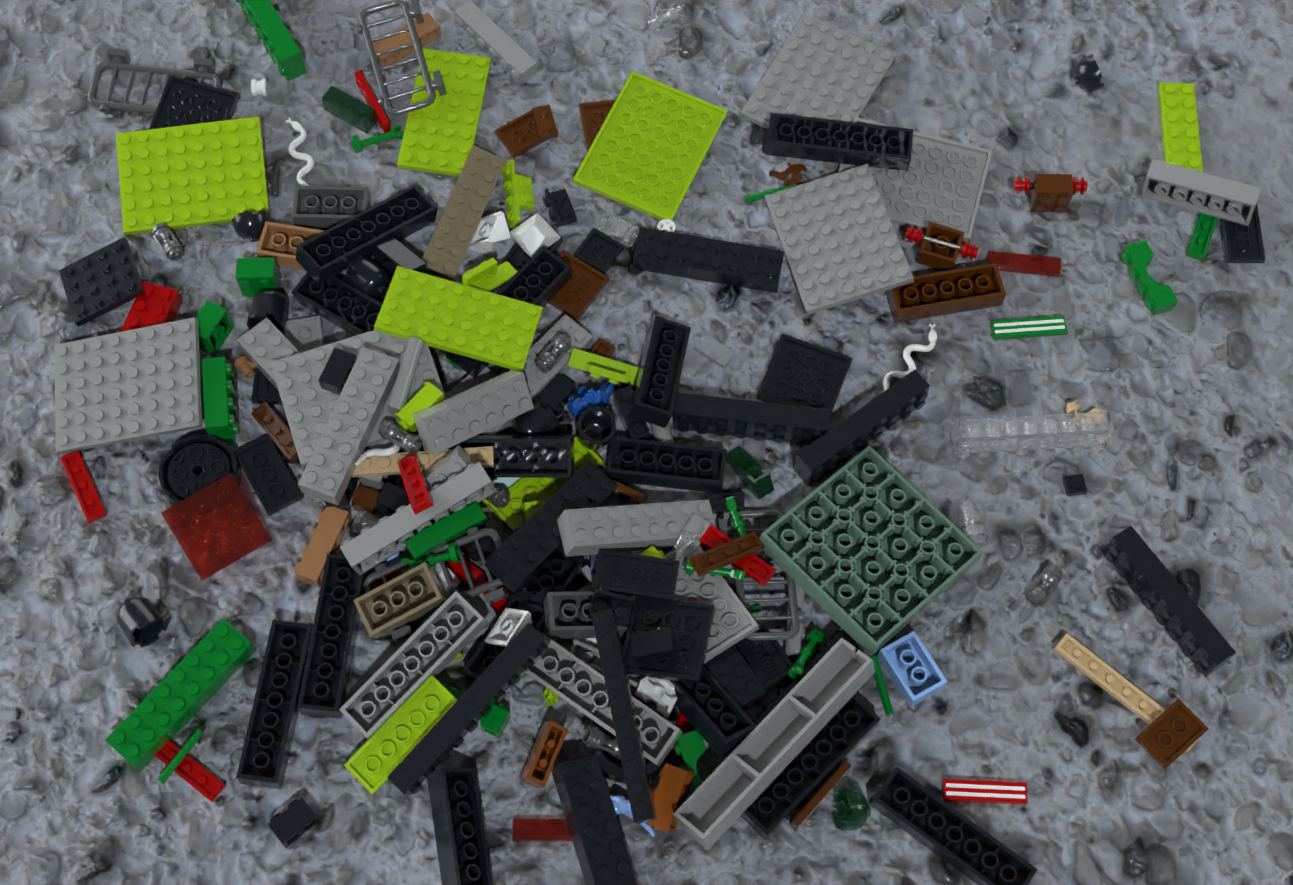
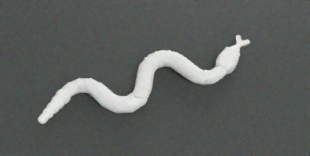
M288 118L289 120H286V123H291L294 130L301 133L299 137L290 143L288 148L289 154L295 159L307 161V165L297 173L296 180L300 186H309L303 181L302 177L312 170L314 159L309 154L295 151V148L306 139L307 132L299 122L291 121V118Z
M929 324L931 327L928 335L929 345L910 344L906 346L903 351V358L909 366V370L907 372L891 371L887 373L883 379L884 391L889 388L890 378L902 379L913 370H916L915 362L910 356L912 351L929 352L935 347L937 341V332L934 330L935 324Z
M393 443V446L390 448L368 450L359 456L355 465L358 466L371 456L383 457L395 454L399 451L400 446Z

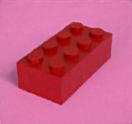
M143 281L142 286L145 293L135 298L120 332L173 322L183 302L179 291Z

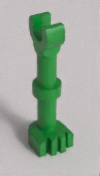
M396 125L387 133L375 134L373 137L362 141L359 140L357 135L352 136L351 143L355 153L362 152L363 147L373 144L379 145L385 140H402L404 132L397 133L401 131V125Z
M734 497L725 498L726 508L734 522L733 527L738 532L739 537H742L747 533L745 531V523L741 520L737 511Z
M457 544L448 545V552L437 555L433 553L429 554L428 557L417 560L403 558L400 561L402 563L408 562L409 568L402 571L405 573L424 562L430 566L447 560H451L453 563L460 562L459 546Z
M688 557L685 574L692 575L695 570L689 562L690 557ZM720 568L709 574L710 576L721 575L744 580L745 570Z
M817 628L808 633L806 637L807 645L801 649L799 659L788 671V675L792 679H795L797 674L801 675L803 673L804 665L812 657L814 647L822 645L827 639L821 631H817Z

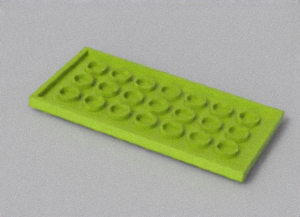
M423 48L422 52L431 80H434L432 72L440 71L447 94L440 96L438 90H435V100L430 106L408 113L397 168L459 177L473 145H475L492 60L490 57ZM416 76L414 89L426 86L423 76ZM427 89L413 93L410 104L426 100L428 98Z
M397 266L375 322L374 331L409 340L410 336L421 339L425 343L424 345L523 373L543 307Z

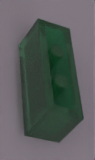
M331 86L321 98L325 111L366 134L377 123L375 109L334 86Z

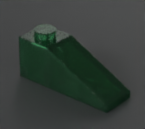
M740 446L726 453L728 464L746 488L758 500L775 490L770 473Z

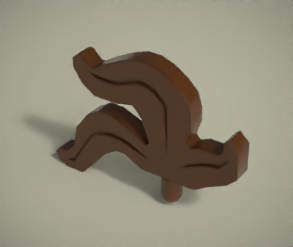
M788 163L787 166L789 168L784 172L775 170L769 172V176L785 180L783 187L794 184L799 185L802 181V174L800 172H806L807 168L803 164L792 166Z

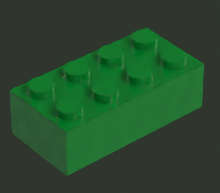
M225 356L202 359L205 429L208 435L217 437V439L224 443L236 441V434H239L238 423H235L238 411L237 406L234 405V400H237L236 389H233L236 377L235 373L232 372L231 363H227Z

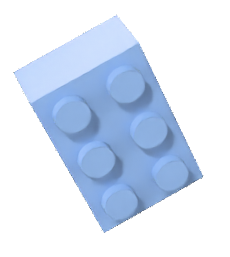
M915 631L879 651L877 658L909 708L945 688L948 681Z

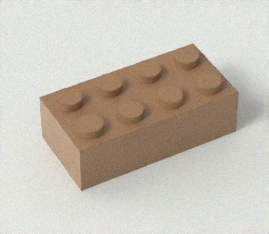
M265 221L256 255L258 258H275L278 267L305 271L296 261L297 245L324 231Z

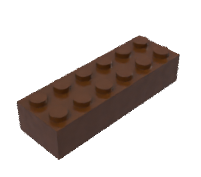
M997 263L913 276L914 282L886 291L895 323L1001 306L1006 296Z

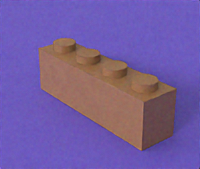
M428 12L422 15L424 23L418 24L416 19L413 20L421 48L441 37L440 26ZM407 24L403 25L401 28L397 29L396 31H400V30H403V29L408 28V27H407ZM405 32L375 41L373 47L375 53L412 43L410 33ZM414 46L377 56L378 64L381 67L394 64L415 52Z
M326 507L325 510L321 511L317 527L313 528L309 544L305 545L302 553L303 557L301 561L297 562L294 569L298 581L320 588L327 554H336L351 522V516L348 511L337 507Z

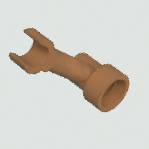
M241 356L235 360V367L238 371L242 372L245 378H250L255 374L253 369L256 366L247 356Z

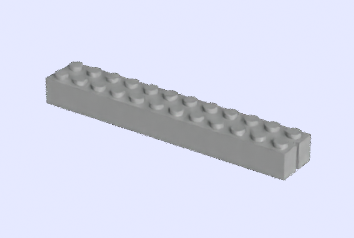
M841 638L674 812L673 815L677 824L709 850L875 673L873 660L860 650L856 652V647Z

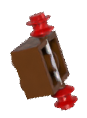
M1036 174L1033 182L1030 181L1028 176L1024 180H1021L1020 176H1018L1017 180L1014 179L1013 190H1016L1017 194L1021 190L1025 194L1029 192L1030 212L1037 213L1066 212L1076 191L1083 195L1088 187L1084 177L1077 180L1076 177L1072 178V174Z
M929 222L925 234H923L922 227L916 230L914 225H912V228L908 227L905 235L908 242L914 240L915 245L920 243V240L923 242L917 260L918 264L942 271L953 270L958 252H961L962 258L969 256L971 261L972 258L977 257L979 250L976 247L977 243L971 246L969 241L965 242L962 247L963 231Z

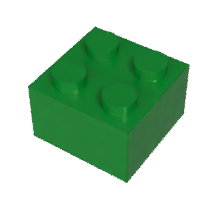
M237 258L235 278L242 296L253 297L261 290H274L280 293L281 275L275 258Z
M207 300L205 305L200 307L196 316L199 328V349L215 356L233 330L234 325L227 309Z

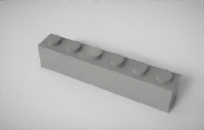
M468 0L454 10L455 24L459 28L462 27L466 34L473 38L480 48H484L492 59L495 58L499 65L511 74L514 80H518L523 84L538 73L537 62L471 0Z

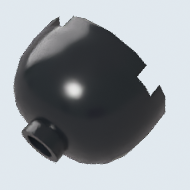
M1093 55L1087 56L1077 63L1075 67L1076 75L1073 76L1075 84H1080L1086 91H1095L1105 87L1104 82L1100 84L1102 75L1096 61H1091Z
M258 211V214H252V212L239 214L232 219V224L239 237L249 239L250 242H257L260 240L265 221H270L267 211Z

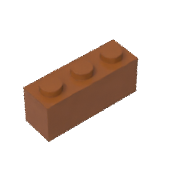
M551 720L543 722L519 780L536 788L545 787L568 728Z
M665 763V766L661 768L659 773V784L653 791V800L658 820L645 822V824L665 832L676 831L678 824L673 814L686 801L695 772L675 764Z

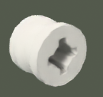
M267 79L251 80L253 97L258 95L268 96Z
M663 219L658 223L657 230L675 232V224L672 220Z

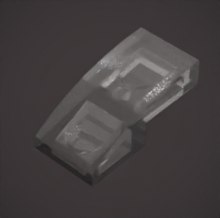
M692 512L673 547L686 557L691 558L701 543L699 539L710 524Z

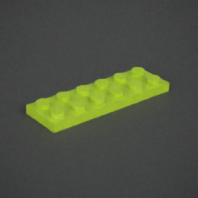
M1159 82L1157 87L1164 162L1203 172L1194 84Z
M576 436L574 438L575 473L589 460L598 468L602 466L603 460L593 450L582 446ZM521 478L506 490L510 495V501L506 507L497 508L491 502L489 507L514 533L523 524L521 504L532 501H544L545 503L570 478Z
M431 675L344 766L374 795L389 780L388 776L455 704L457 699Z

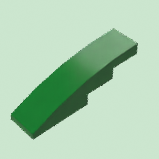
M475 502L429 526L405 541V544L414 559L417 560L432 549L436 550L450 540H456L467 533L466 530L476 527L487 520V517L479 504Z

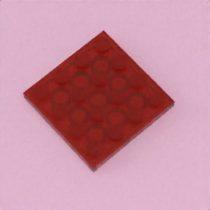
M232 473L161 512L202 581L272 541Z

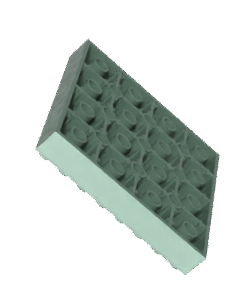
M870 445L766 529L760 536V541L765 547L763 551L870 656L876 653L976 564L983 553L978 546Z

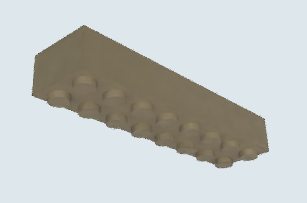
M473 145L421 259L426 263V274L449 281L454 280L506 160Z

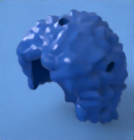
M605 382L600 387L595 388V390L592 388L588 389L586 386H580L576 393L577 395L571 396L566 403L569 412L574 418L579 419L582 412L589 407H604L607 409L610 396L614 390V384Z

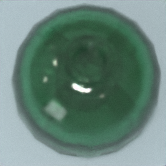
M840 788L836 792L833 802L837 803L836 810L832 809L835 827L843 831H853L861 828L871 812L865 796L854 789Z

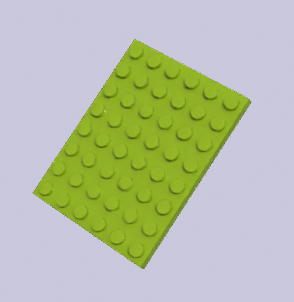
M632 71L577 170L573 183L659 220L669 219L673 221L728 114V110Z
M259 116L116 133L124 235L152 232L157 224H167L171 230L232 222L235 216L246 212L258 214V211H267L270 217L262 128Z

